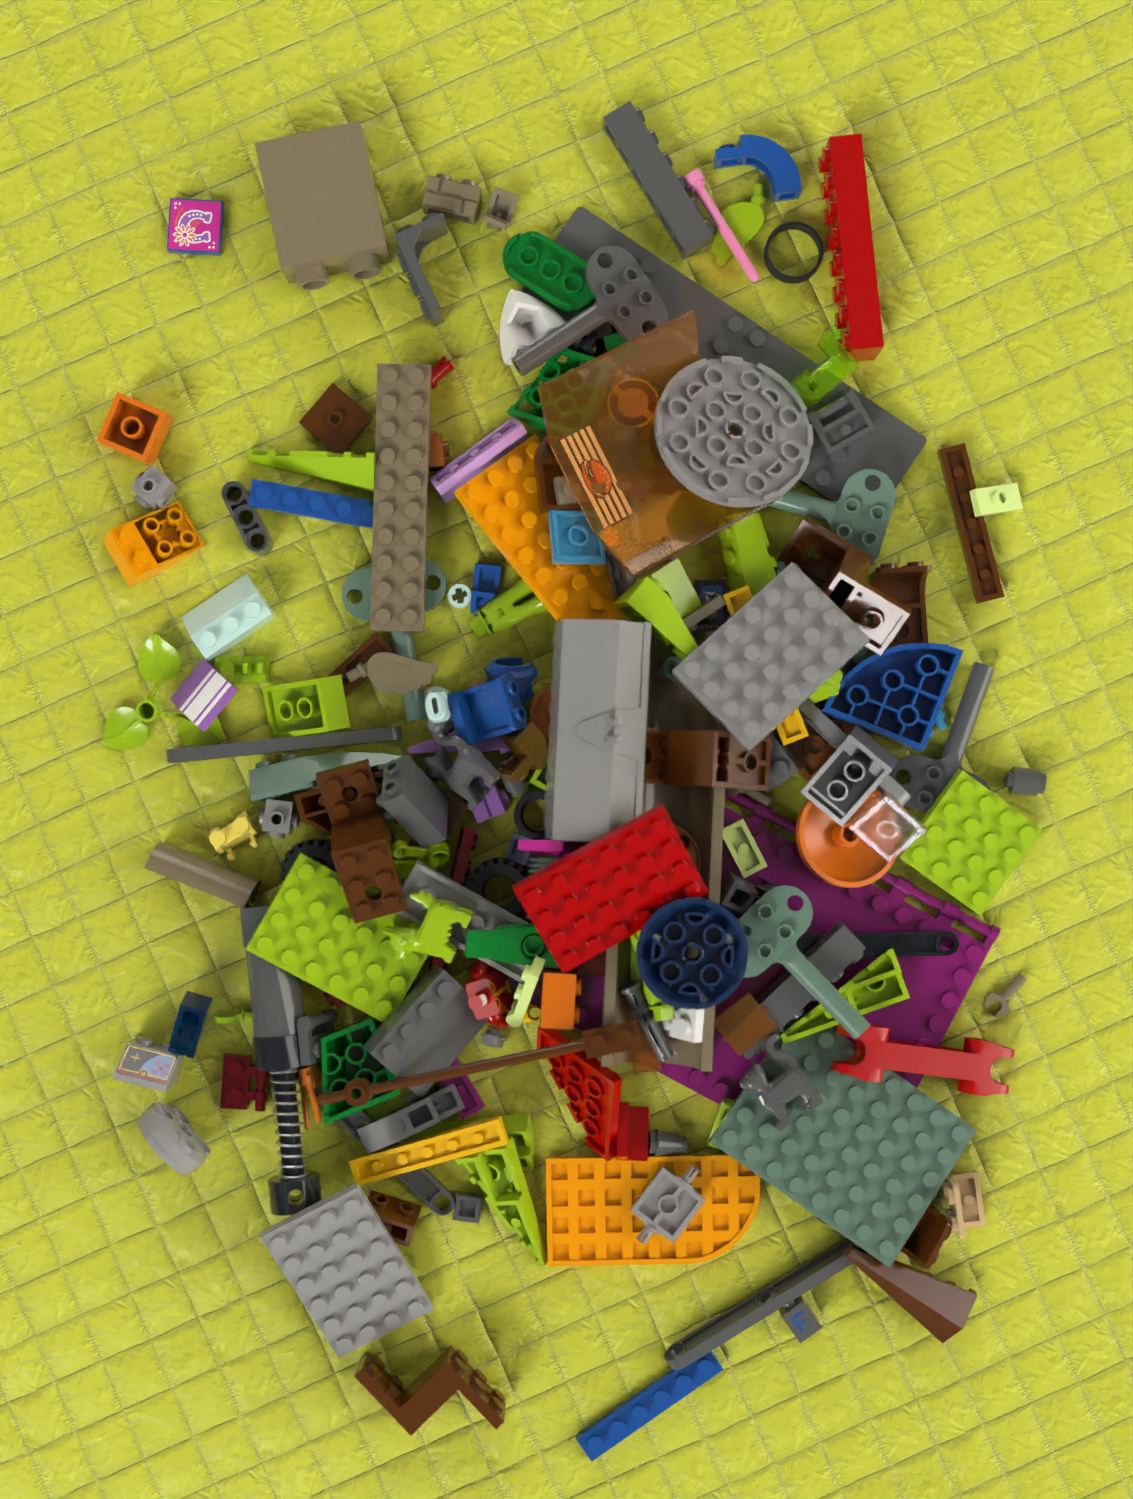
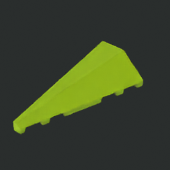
M893 948L887 950L838 989L861 1015L910 998ZM819 1004L780 1035L781 1040L785 1044L839 1025V1023Z
M508 1136L509 1142L507 1145L455 1159L458 1165L463 1164L470 1173V1181L473 1184L478 1183L485 1192V1200L507 1228H513L520 1237L519 1243L522 1247H528L536 1257V1265H546L548 1261L546 1246L513 1136Z

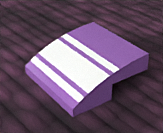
M202 658L171 696L170 700L195 725L205 732L237 693L238 689L226 677L221 675L211 663Z

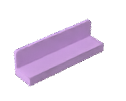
M513 416L430 477L429 481L442 500L448 503L456 497L454 493L458 488L528 439L526 429Z

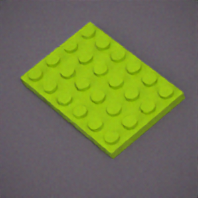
M301 852L245 947L247 951L382 1022H385L402 1002L428 956L412 952L406 960L395 959V950L390 945V936L382 933L383 930H386L385 927L420 928L421 926L398 913L355 924L338 873ZM368 889L366 890V892H367L369 895H372V896L377 895L376 893H374V892H372V891H370V890H368Z

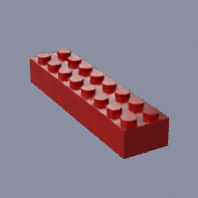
M862 134L829 137L826 146L822 148V157L818 158L819 173L824 175V183H821L822 199H826L827 209H824V223L829 225L830 235H827L826 243L827 250L832 251L833 261L829 262L830 277L835 278V287H832L833 303H837L838 313H835V327L840 329L841 339H838L837 343L838 354L843 355V363L875 360L884 347Z

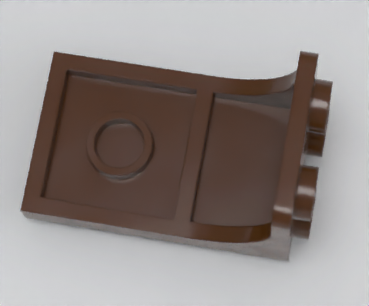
M923 561L908 562L907 565L897 567V563L881 564L880 567L875 568L876 570L868 575L869 585L912 610L910 616L886 649L903 644L928 643L925 584L927 574L931 571V565H924ZM871 614L872 624L879 623L880 618L876 614Z
M930 1204L904 1244L901 1252L917 1262L922 1268L928 1270L937 1261L943 1242L951 1234L952 1221Z

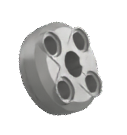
M160 1102L153 1103L137 1120L139 1129L151 1148L167 1165L182 1175L187 1176L192 1171L198 1169L205 1162V1158L211 1153L186 1116L175 1106L171 1107Z

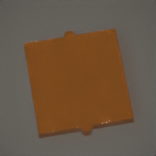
M750 992L714 1018V1025L723 1035V1041L728 1042L739 1057L777 1028L765 1013V1007H761Z

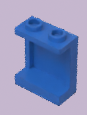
M513 675L498 677L496 680L463 691L447 694L448 705L457 736L464 739L469 745L528 727L526 722L527 714L521 705L519 687Z

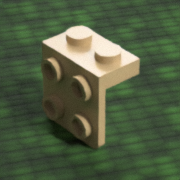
M971 1170L949 1173L946 1182L942 1184L944 1199H947L950 1208L945 1209V1214L952 1221V1232H956L959 1239H966L965 1228L986 1226L979 1172Z

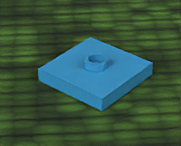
M550 510L548 512L552 564L604 565L607 562L603 526L595 511Z

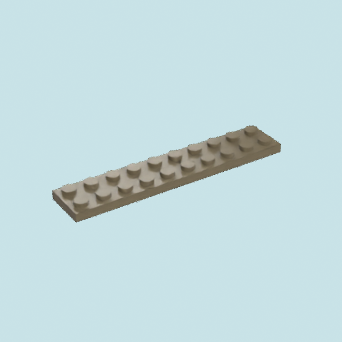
M377 364L376 465L373 499L370 631L424 632L431 364Z

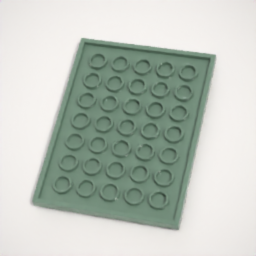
M805 1010L802 1013V1015L797 1019H791L785 1025L786 1028L783 1032H785L788 1028H790L793 1024H795L809 1012ZM831 1028L783 1044L780 1036L774 1043V1048L787 1050L795 1057L797 1065L806 1080L816 1088L824 1103L815 1109L809 1107L801 1114L796 1108L797 1100L795 1098L784 1105L791 1125L779 1131L775 1126V1115L762 1105L757 1094L751 1090L742 1089L709 1142L890 1268L973 1137L976 1129L892 1070H884L882 1082L862 1081L851 1075L832 1070V1061L851 1059L855 1055L857 1046ZM766 1054L759 1064L765 1071L767 1081L774 1079L786 1068L784 1061L773 1060Z

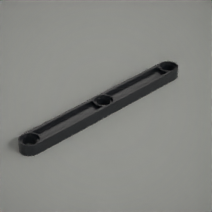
M945 930L852 932L866 947L862 958L880 957L891 948H893L896 957L949 956L957 952L960 944L958 937L954 933ZM804 933L797 940L798 950L804 954L825 933ZM948 935L953 939V946L945 951L940 948L939 940L943 936Z

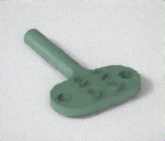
M865 468L856 471L847 479L841 495L836 501H828L789 490L778 499L763 505L826 522L831 532L873 557L871 565H873L879 555L892 514L896 491L893 481L886 473L878 469ZM876 475L880 478L881 484L877 489L870 490L866 487L865 480L868 476Z
M426 560V582L429 577L436 576L441 580V585L435 591L429 590L426 586L425 612L435 609L443 601L447 592V581L443 571L429 560ZM372 567L354 571L345 580L342 587V601L345 609L353 617L362 621H370ZM353 590L362 592V600L358 604H351L348 600V595ZM391 632L394 653L417 660L413 633ZM422 686L418 690H411L408 694H402L406 722L427 719Z
M788 885L774 887L766 892L738 919L748 942L747 969L743 978L755 977L764 972L773 963H781L853 1039H857L871 1024L797 948V940L806 932L812 921L813 910L810 900L797 887ZM792 895H798L803 899V907L798 911L789 909L787 901Z

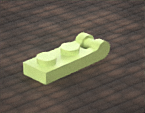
M535 956L532 966L526 964L520 979L525 981L524 985L521 983L518 985L511 1005L512 1010L508 1012L506 1017L508 1025L512 1027L521 1025L545 964V959Z

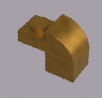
M526 720L528 727L505 734L502 738L514 753L500 770V776L505 781L519 782L529 774V769L542 770L548 756L547 741L543 733L532 721Z

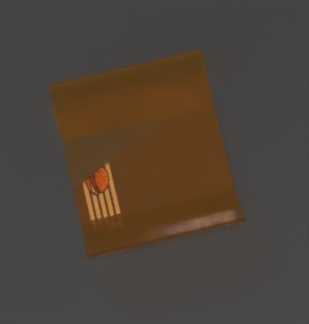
M694 309L538 387L548 443L596 538L633 578L785 497L783 495L772 502L754 507H729L710 502L694 494L681 484L670 472L660 455L654 432V417L658 401L667 384L680 370L700 360ZM728 427L729 435H733L730 427Z

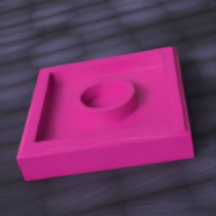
M518 840L519 851L552 856H567L585 846V844L564 840Z

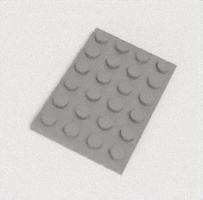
M792 562L672 670V674L750 752L870 641V638Z
M358 1182L260 1231V1238L338 1358L434 1310L433 1302Z

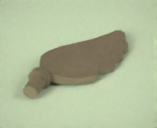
M380 652L370 657L368 662L363 665L361 662L356 664V668L347 672L346 676L350 682L360 677L368 676L373 685L387 695H393L395 692L408 694L411 690H418L422 685L430 684L432 681L431 675L437 673L439 668L436 663L415 660L394 653Z

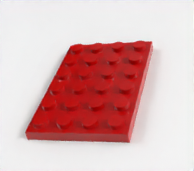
M661 803L512 886L563 974L636 934L638 930H642L649 917L663 905L681 898H700L709 893Z

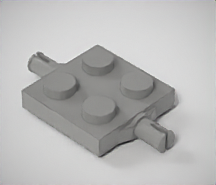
M690 1164V1167L681 1177L680 1175L673 1174L663 1165L660 1167L630 1208V1211L641 1218L645 1224L643 1230L636 1237L639 1242L645 1245L654 1232L663 1235L672 1243L677 1240L706 1201L705 1197L690 1184L700 1172L698 1168Z

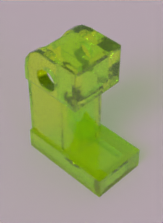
M830 331L824 334L817 343V346L828 358L811 372L806 369L790 384L802 398L805 406L817 404L859 366Z

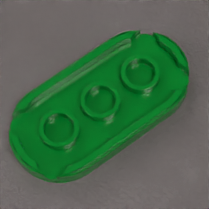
M534 231L521 235L519 233L506 243L503 250V265L507 275L513 281L566 312H579L587 309L594 303V295L585 280L587 261L546 236Z

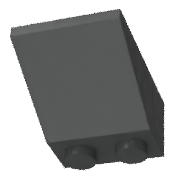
M856 725L800 793L842 827L894 769L898 759Z

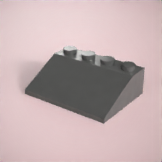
M434 965L363 1045V1048L394 1076L401 1078L448 1068L487 1022L485 1019L477 1020L475 1018L473 1010L468 1005L469 998L466 990L444 969ZM435 1082L408 1088L421 1099Z

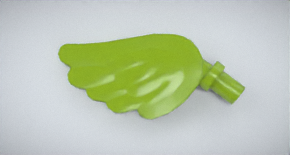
M754 184L751 202L732 204L723 209L721 213L741 247L751 241L764 224V212L762 211V205L766 204L764 184ZM714 225L715 233L712 238L711 254L716 256L717 266L724 267L734 254Z

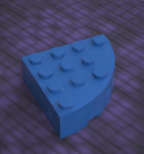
M915 643L886 649L881 656L875 653L857 663L843 675L840 681L839 694L825 699L819 710L827 716L852 726L857 725L862 730L917 752L924 751L964 650L944 644Z

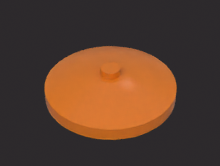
M877 789L873 791L842 827L809 799L805 801L799 812L796 823L798 851L808 869L825 883L841 888L869 885L886 874L899 852L901 830L897 814L888 799Z

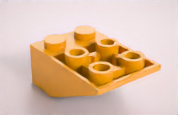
M179 501L109 530L103 542L129 587L158 575L205 547Z

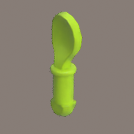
M244 1010L235 1015H213L212 1018L216 1023L230 1024L238 1019L241 1020L242 1024L244 1022H253L252 1012H245Z

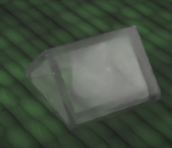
M887 793L873 796L850 825V829L889 863L927 831V828Z

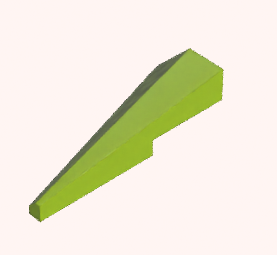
M248 449V462L374 493L375 453L366 452V456L353 455L352 452L340 454L327 451L290 450V453L287 454L277 453L276 450L265 452Z
M530 1113L501 1116L507 1136H513L520 1163L526 1164L527 1170H534L535 1129ZM490 1118L436 1123L398 1142L402 1143L403 1140L419 1139Z

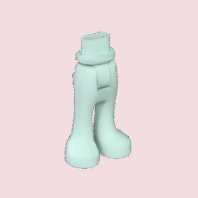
M440 686L429 687L425 690L423 696L429 718L427 721L429 731H433V726L436 723L443 722L444 728L442 732L445 735L455 725L447 700V694L450 693Z

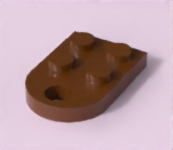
M555 433L547 436L541 441L534 453L540 513H548L550 510L593 511L594 509L591 502L564 505L556 503L553 479L555 477L577 474L566 452L558 453L553 447L554 442L558 441L561 443L560 440H565L580 470V464L566 438L569 435L564 433ZM571 437L572 440H573V442H574V444H575V446H576V448H577V450H578V452H579V454H580V456H581V458H582V460H585V458H584L582 452L580 451V449H579V447H578V445H577L575 439H574L573 437Z

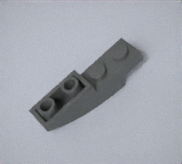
M452 1083L356 1130L367 1154H370L440 1122L442 1119L464 1109L465 1106L455 1084Z

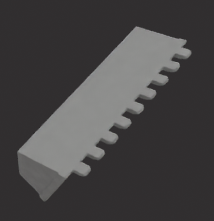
M562 619L555 623L552 639L554 651L551 660V670L553 671L552 680L550 681L551 703H549L548 770H546L545 777L547 790L544 797V804H546L543 817V827H545L544 839L592 842L642 814L651 643L650 622Z

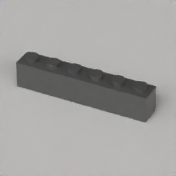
M631 101L603 117V129L685 260L711 244L714 233L713 227L709 220H703L698 212L700 207L693 196L689 197L685 190L686 184L682 176L674 173L671 168L673 164L669 155L666 152H661L658 147L659 141L652 129L648 130L645 126V118L642 111L638 107L634 108Z
M839 920L803 955L829 982L834 983L844 974L843 970L850 963L855 964L862 958L866 947ZM786 970L724 1029L725 1037L749 1060L753 1055L756 1057L763 1052V1043L769 1034L778 1033L781 1035L786 1028L785 1025L791 1019L795 1020L800 1017L805 1011L804 1007L811 1000L816 1001V999Z

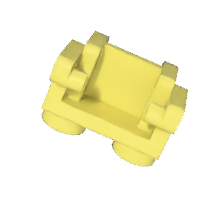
M247 810L238 814L237 819L224 828L220 829L217 826L209 831L210 843L219 854L226 850V856L231 862L236 859L235 853L232 850L236 845L250 839V844L253 848L259 846L255 836L257 828Z

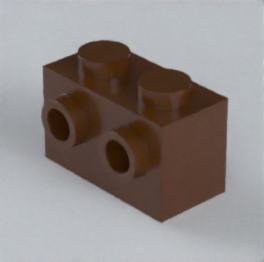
M371 1190L368 1200L395 1243L409 1247L418 1225L422 1205Z

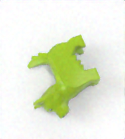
M420 890L419 893L410 894V898L421 903L428 910L420 928L385 927L386 930H383L382 933L390 936V945L395 950L394 958L406 960L412 952L440 957L445 962L451 963L457 950V946L449 942L453 932L452 926L454 923L459 922L466 929L474 911L466 907H458L449 900L435 899L430 893L426 895L423 890Z

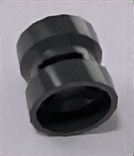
M596 334L585 335L570 345L568 349L601 359L605 346L604 339Z

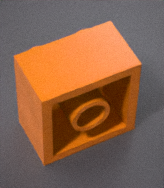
M117 392L96 441L107 449L151 466L156 462L173 418L162 410Z
M543 970L540 1028L573 1030L574 1023L579 1024L580 1007L575 1005V996L581 995V980L576 978L577 974L574 971H568L563 974L562 971Z

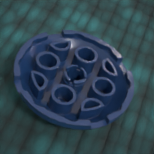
M681 898L660 907L644 924L637 942V965L645 985L664 1003L679 1009H706L727 999L740 985L747 969L748 942L738 920L723 906L704 898ZM696 946L699 950L698 956L691 960L686 959L684 956L686 948Z

